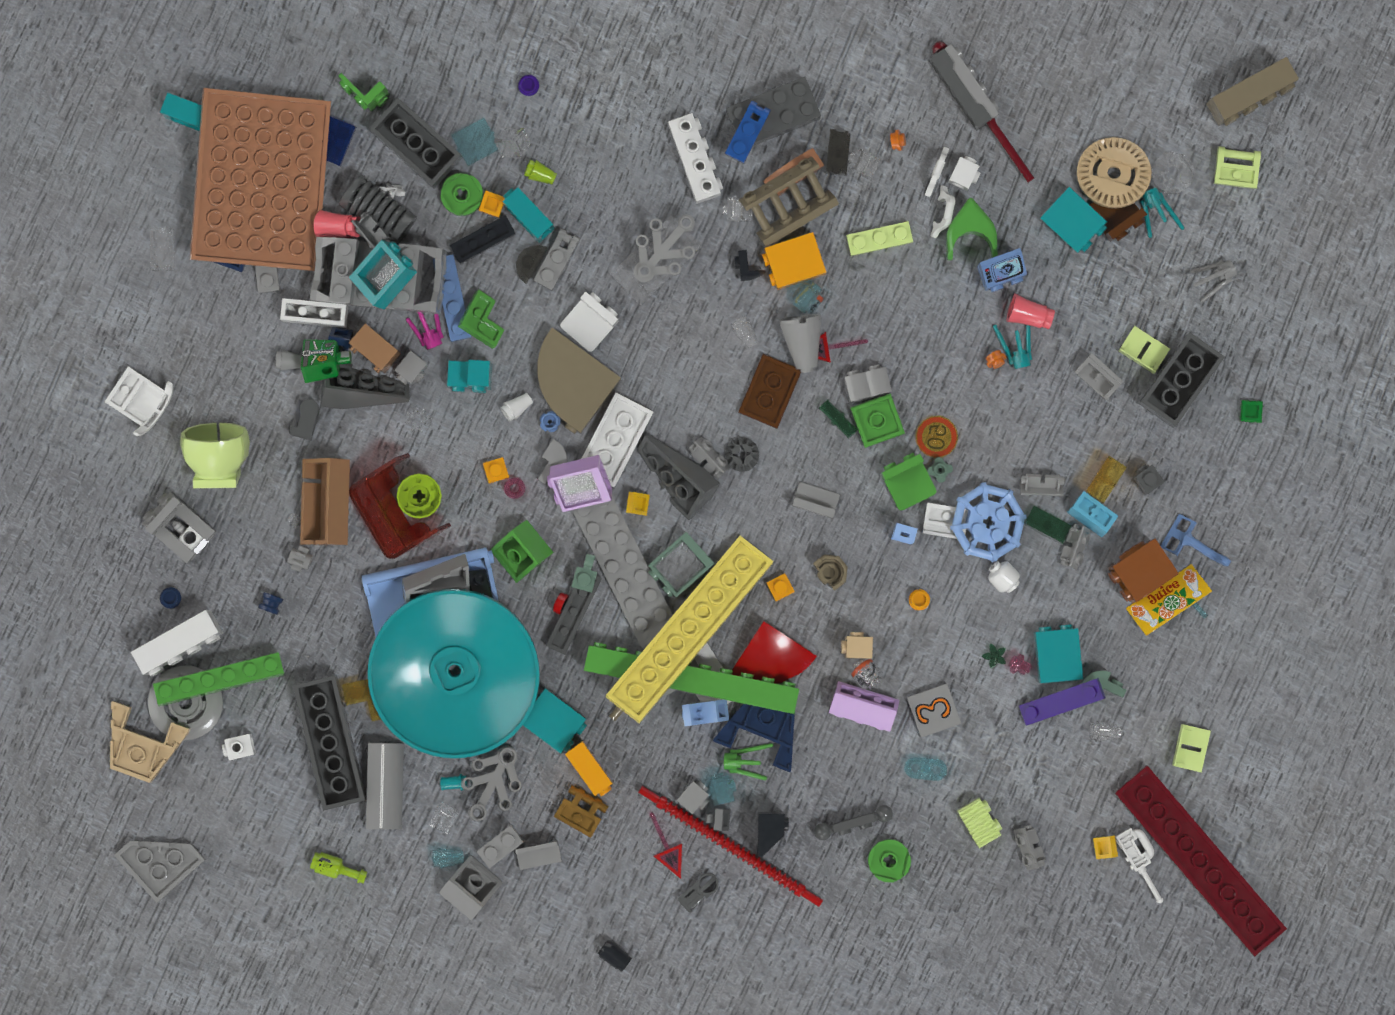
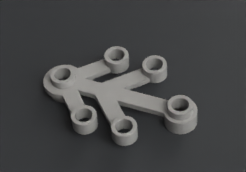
M685 214L678 219L677 228L663 244L661 240L662 221L658 218L650 221L654 254L649 260L646 246L649 243L648 237L646 235L637 236L636 245L639 249V263L634 268V276L638 281L649 282L653 279L654 275L671 274L677 276L681 272L680 264L676 262L671 263L669 266H656V264L663 259L685 258L690 260L695 256V250L691 246H686L684 249L669 250L684 232L693 230L695 221L691 215ZM688 219L690 220V225L685 227L682 221ZM653 222H659L660 227L658 229H654L652 227ZM640 238L646 239V243L644 245H640L638 243V240ZM685 250H692V256L687 257L684 254ZM673 265L678 266L679 271L677 273L671 272L670 269ZM647 268L649 272L647 275H642L640 270Z
M503 746L498 749L495 756L485 759L477 758L471 762V768L476 772L482 771L485 766L497 764L494 772L474 778L466 777L461 781V787L464 790H471L474 786L487 783L477 804L472 805L468 810L471 820L481 821L486 817L487 810L485 806L495 787L499 797L498 808L501 811H507L511 808L512 802L508 799L502 779L504 770L506 769L510 780L507 785L509 791L518 792L522 787L514 767L517 761V752L513 747ZM504 753L509 754V760L503 759ZM476 761L481 763L480 769L475 767ZM466 780H470L471 786L469 788L465 786ZM512 782H516L518 784V788L516 790H514L511 787ZM502 801H507V808L502 807ZM474 809L479 810L480 814L478 817L473 815Z

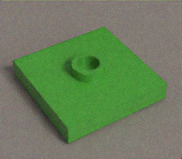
M891 393L850 408L864 448L905 434Z

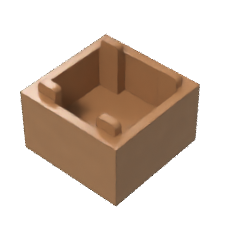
M366 323L349 342L352 346L350 350L354 354L358 351L375 365L374 370L378 374L381 371L385 374L401 355L397 349Z

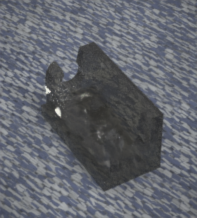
M830 129L825 174L847 176L850 144L849 131L839 132L836 129Z

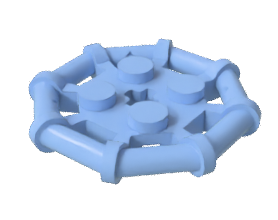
M983 482L964 496L957 498V506L950 530H953L965 555L997 562V559L1014 548H1019L1023 525L1027 516L1023 513L1011 489L1006 490L987 485L986 482ZM988 494L1001 498L998 502L988 500ZM980 496L981 501L978 502L977 505L972 506L969 503L976 497ZM1007 502L1015 515L1009 516L1008 510L1004 508ZM966 509L968 510L966 522L961 523L964 510ZM989 516L991 517V521H993V523L989 526V528H986V524L983 523V520L988 519ZM1010 521H1016L1013 535L1010 536L1007 534ZM962 529H967L971 533L972 540L970 542ZM1002 539L1008 542L996 550L995 543ZM977 543L987 544L988 551L976 548Z

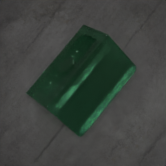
M1036 506L1032 507L1024 522L1025 526L1059 544L1064 543L1065 537L1072 526Z

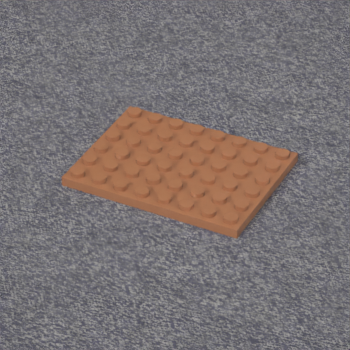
M203 88L190 260L315 271L316 235L314 233V219L316 214L323 208L331 101Z

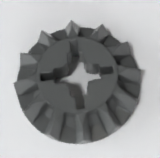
M737 438L727 446L725 458L732 469L745 472L751 470L757 464L759 450L757 445L750 439ZM741 445L744 452L752 453L745 457L744 464H742L740 457L733 456L739 453Z

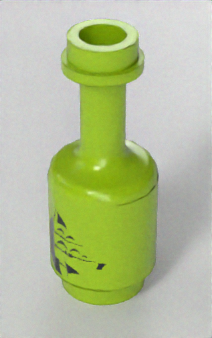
M315 852L310 869L315 870V873L336 879L339 875H345L357 879V883L364 884L367 876V871H364V869L357 871L345 867L341 858L324 852Z

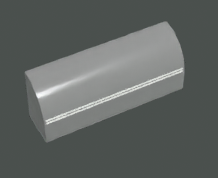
M368 743L366 829H402L404 743Z

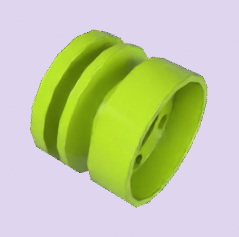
M410 475L398 487V505L410 517L419 519L429 517L436 512L441 503L442 494L440 486L428 475ZM417 490H421V493L425 494V498L420 503L417 502V499L413 498V494H416Z

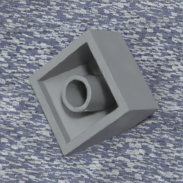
M470 855L440 890L439 894L472 920L503 882Z

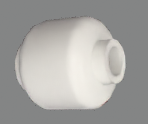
M997 561L989 568L988 580L999 592L1010 593L1019 585L1020 574L1008 561L1001 563Z

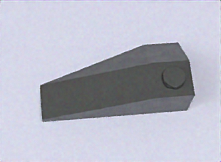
M340 364L339 375L324 379L321 384V407L349 409L405 403L410 400L409 384L405 385L386 376L380 378L371 375L372 371L367 369L364 371L352 368L353 364Z
M648 434L637 449L649 469L655 472L661 480L659 484L662 489L666 488L672 497L670 501L673 506L688 520L692 519L713 497L720 485L706 469Z

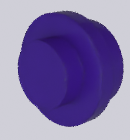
M533 75L523 76L518 83L519 91L525 96L535 95L539 90L538 79Z

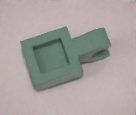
M586 554L583 568H576L572 588L593 592L598 573L592 571L595 560L594 555Z

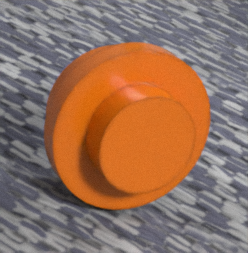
M895 130V132L890 134L892 149L902 151L903 146H906L905 134L901 133L900 130Z
M1000 350L994 351L986 357V365L988 368L993 367L997 369L1004 365V360L1007 356Z

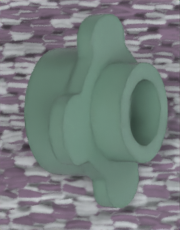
M937 457L932 467L928 468L927 472L929 475L937 478L939 483H942L946 480L945 477L948 473L953 471L952 465H947L943 458Z

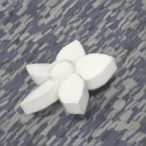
M387 183L386 187L380 186V190L388 191V195L392 199H394V195L405 196V191L401 185Z

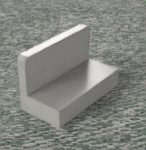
M800 482L792 506L833 519L840 495Z
M558 840L515 849L520 870L562 862Z

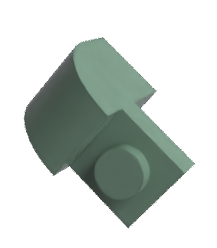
M1108 671L1091 672L1080 683L1099 678L1102 689L1121 698L1124 697L1127 691L1122 688L1123 683L1112 679L1111 682L1108 681L1111 672Z

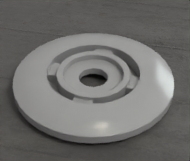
M177 666L162 673L154 683L204 670L195 666ZM152 685L148 697L149 714L155 726L165 735L168 733L171 722L191 728L184 740L197 739L211 731L220 719L223 709L222 692L205 695L206 701H202V696L192 698V705L186 710L179 706V702L168 704L172 715L178 718V722H175L166 713L165 705L158 706Z

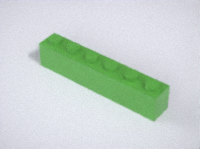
M278 652L154 683L153 687L157 704L160 707L283 676L284 671Z

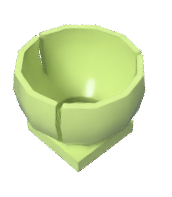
M217 423L200 424L189 427L181 432L180 445L183 458L195 472L193 488L237 487L241 475L240 467L249 454L250 440L245 427L233 423H219L220 441H218Z

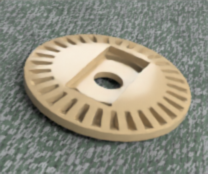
M1104 138L1091 144L1081 155L1077 166V180L1082 192L1094 203L1107 208H1122L1135 203L1145 194L1151 180V165L1145 152L1135 143L1123 138ZM1101 160L1102 162L1097 169V176L1093 175V168ZM1112 167L1120 170L1121 174L1116 179L1108 176L1107 172ZM1134 169V181L1130 186H1128L1127 184L1130 181L1131 170Z

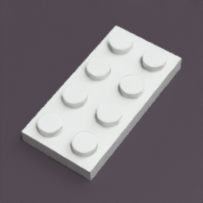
M615 393L581 459L599 455L611 486L615 488L654 412Z

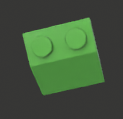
M525 520L511 530L490 549L516 583L554 553L528 520Z

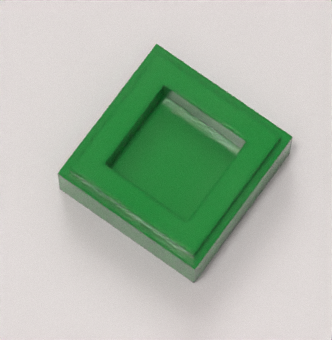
M1241 400L1240 422L1262 423L1263 401Z

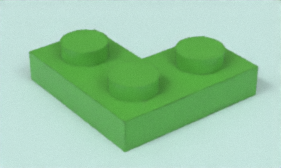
M477 290L458 327L493 349L497 346L504 329L487 319L496 301L482 291Z

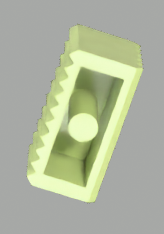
M980 798L957 810L978 848L1000 837L1001 833L999 831L1002 830L996 818L992 820L988 813L992 810L987 801H981Z

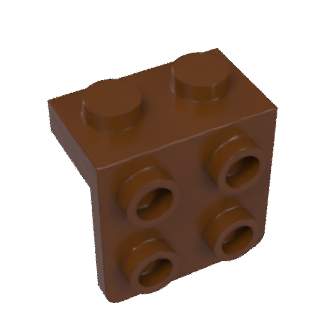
M1094 202L1090 204L1093 209L1108 221L1105 224L1107 229L1103 233L1110 242L1114 239L1120 241L1128 235L1126 231L1133 226L1136 229L1145 222L1143 218L1147 215L1143 208L1139 210L1135 203L1122 208H1107Z

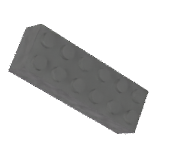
M337 675L293 685L323 811L367 800Z

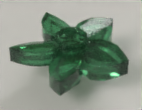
M990 643V652L984 653L982 657L990 660L989 665L991 669L996 666L997 662L1006 664L1005 659L1002 657L1006 648H999L997 650Z

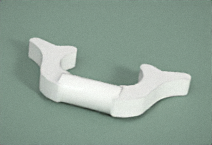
M947 147L943 148L940 158L937 159L931 174L932 178L925 193L927 197L931 196L936 181L941 175L945 165L944 161L949 151Z
M943 185L940 186L938 201H946V207L942 221L940 223L933 222L930 236L937 238L939 233L951 224L955 205V197L950 195L947 186Z

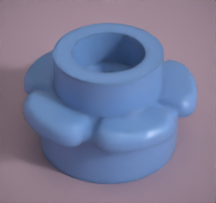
M548 411L546 414L541 415L540 427L544 431L554 432L560 425V418L553 411Z

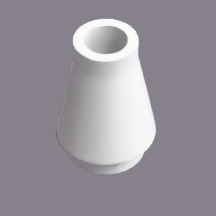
M525 393L504 402L500 409L506 419L512 421L513 419L516 420L533 404V401Z

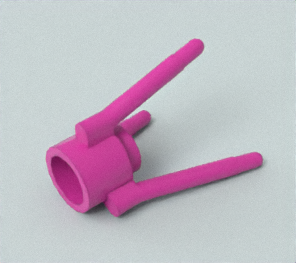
M418 312L425 329V333H422L423 336L410 318H406L407 323L420 340L421 345L426 346L427 350L443 344L441 339L444 336L441 332L439 314H434L435 332V329H429L423 313Z

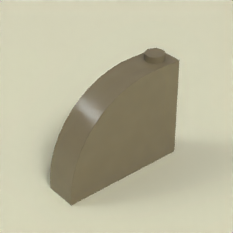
M553 327L545 337L537 363L540 389L552 411L567 423L565 428L574 434L577 431L581 434L621 381V377Z

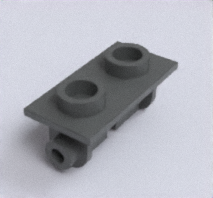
M364 212L360 215V221H351L356 227V232L367 240V245L371 250L381 240L391 242V238L382 227H379L375 232L379 223L371 213Z

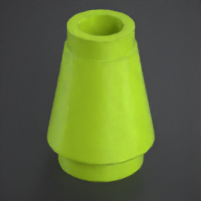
M530 160L524 172V176H527L529 180L551 185L557 173L537 160Z

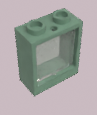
M685 532L648 565L650 568L648 573L655 581L660 579L665 586L662 589L669 597L674 595L677 598L715 563L692 537Z

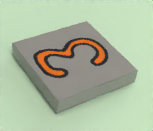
M947 683L907 697L921 738L961 724Z

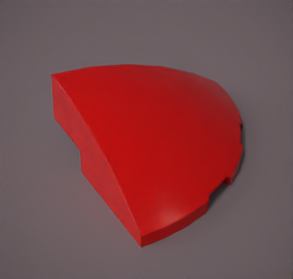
M763 621L733 667L732 675L741 676L742 672L754 675L753 679L761 681L762 677L775 679L774 684H778L802 673L817 656Z

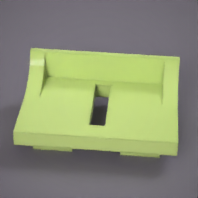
M1134 326L1118 351L1155 374L1170 348ZM1147 341L1151 344L1142 358H1137Z
M1181 724L1172 766L1202 772L1211 731ZM1181 745L1198 747L1201 750L1200 752L1181 748Z

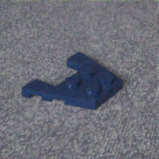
M743 704L715 736L713 742L731 749L739 728L780 744L772 766L790 773L792 768L795 713Z

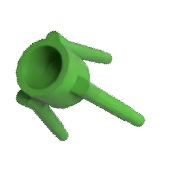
M773 743L738 750L730 749V753H724V770H729V773H738L767 780L766 776L737 769L741 768L742 765L761 764V761L742 760V755L738 754L771 748Z

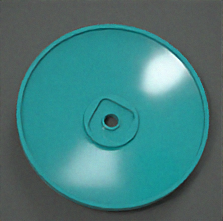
M437 590L408 601L398 608L383 624L374 640L369 656L368 686L374 707L384 724L395 736L410 747L442 758L477 756L505 743L527 720L534 706L539 688V659L534 642L524 624L511 610L497 600L469 590ZM458 665L461 673L452 675L449 672V667Z

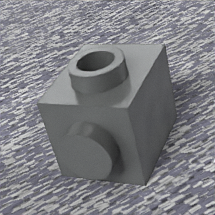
M1146 464L1135 471L1137 475L1133 477V480L1144 496L1165 482L1153 465L1149 467Z

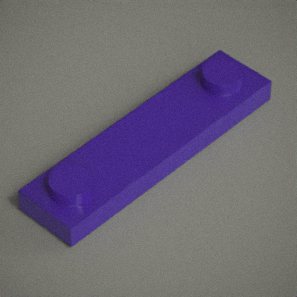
M1099 678L1021 704L1019 708L1027 726L1100 701L1106 697Z

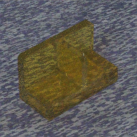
M1107 456L1088 484L1085 492L1101 503H1104L1127 467L1112 457Z

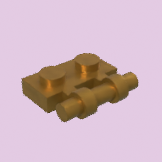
M571 785L568 793L575 796L573 801L571 802L564 798L554 817L591 838L601 821V818L594 815L598 809L605 813L609 806L604 804L602 799L594 798L585 793L586 790L581 787L578 789ZM580 800L591 805L589 812L578 806Z

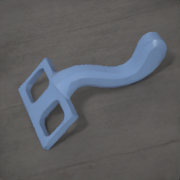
M1179 514L1162 542L1161 547L1178 556L1183 546H1191L1211 560L1228 567L1231 563L1228 557L1215 552L1192 536L1191 532L1197 523ZM1182 519L1191 523L1186 532L1177 529ZM1172 537L1180 540L1178 547L1174 551L1166 547Z

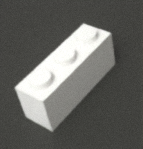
M282 298L280 316L282 322L340 328L347 327L348 306L346 304Z

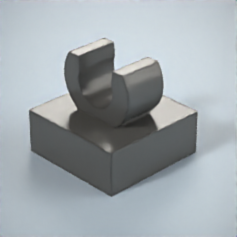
M715 809V814H706L705 823H714V830L729 831L731 809Z

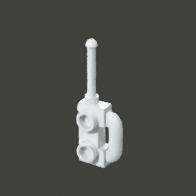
M1129 828L1115 836L1116 842L1126 855V861L1130 862L1131 870L1142 874L1155 896L1156 902L1162 903L1163 898H1161L1151 881L1145 867L1151 863L1150 859L1154 856V848L1142 830H1132V828ZM1137 838L1144 847L1145 852L1141 853L1134 842Z

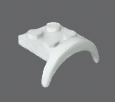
M127 367L105 400V403L139 424L140 427L133 434L141 436L148 432L164 413L173 395V384L168 381L165 390H163L132 368Z

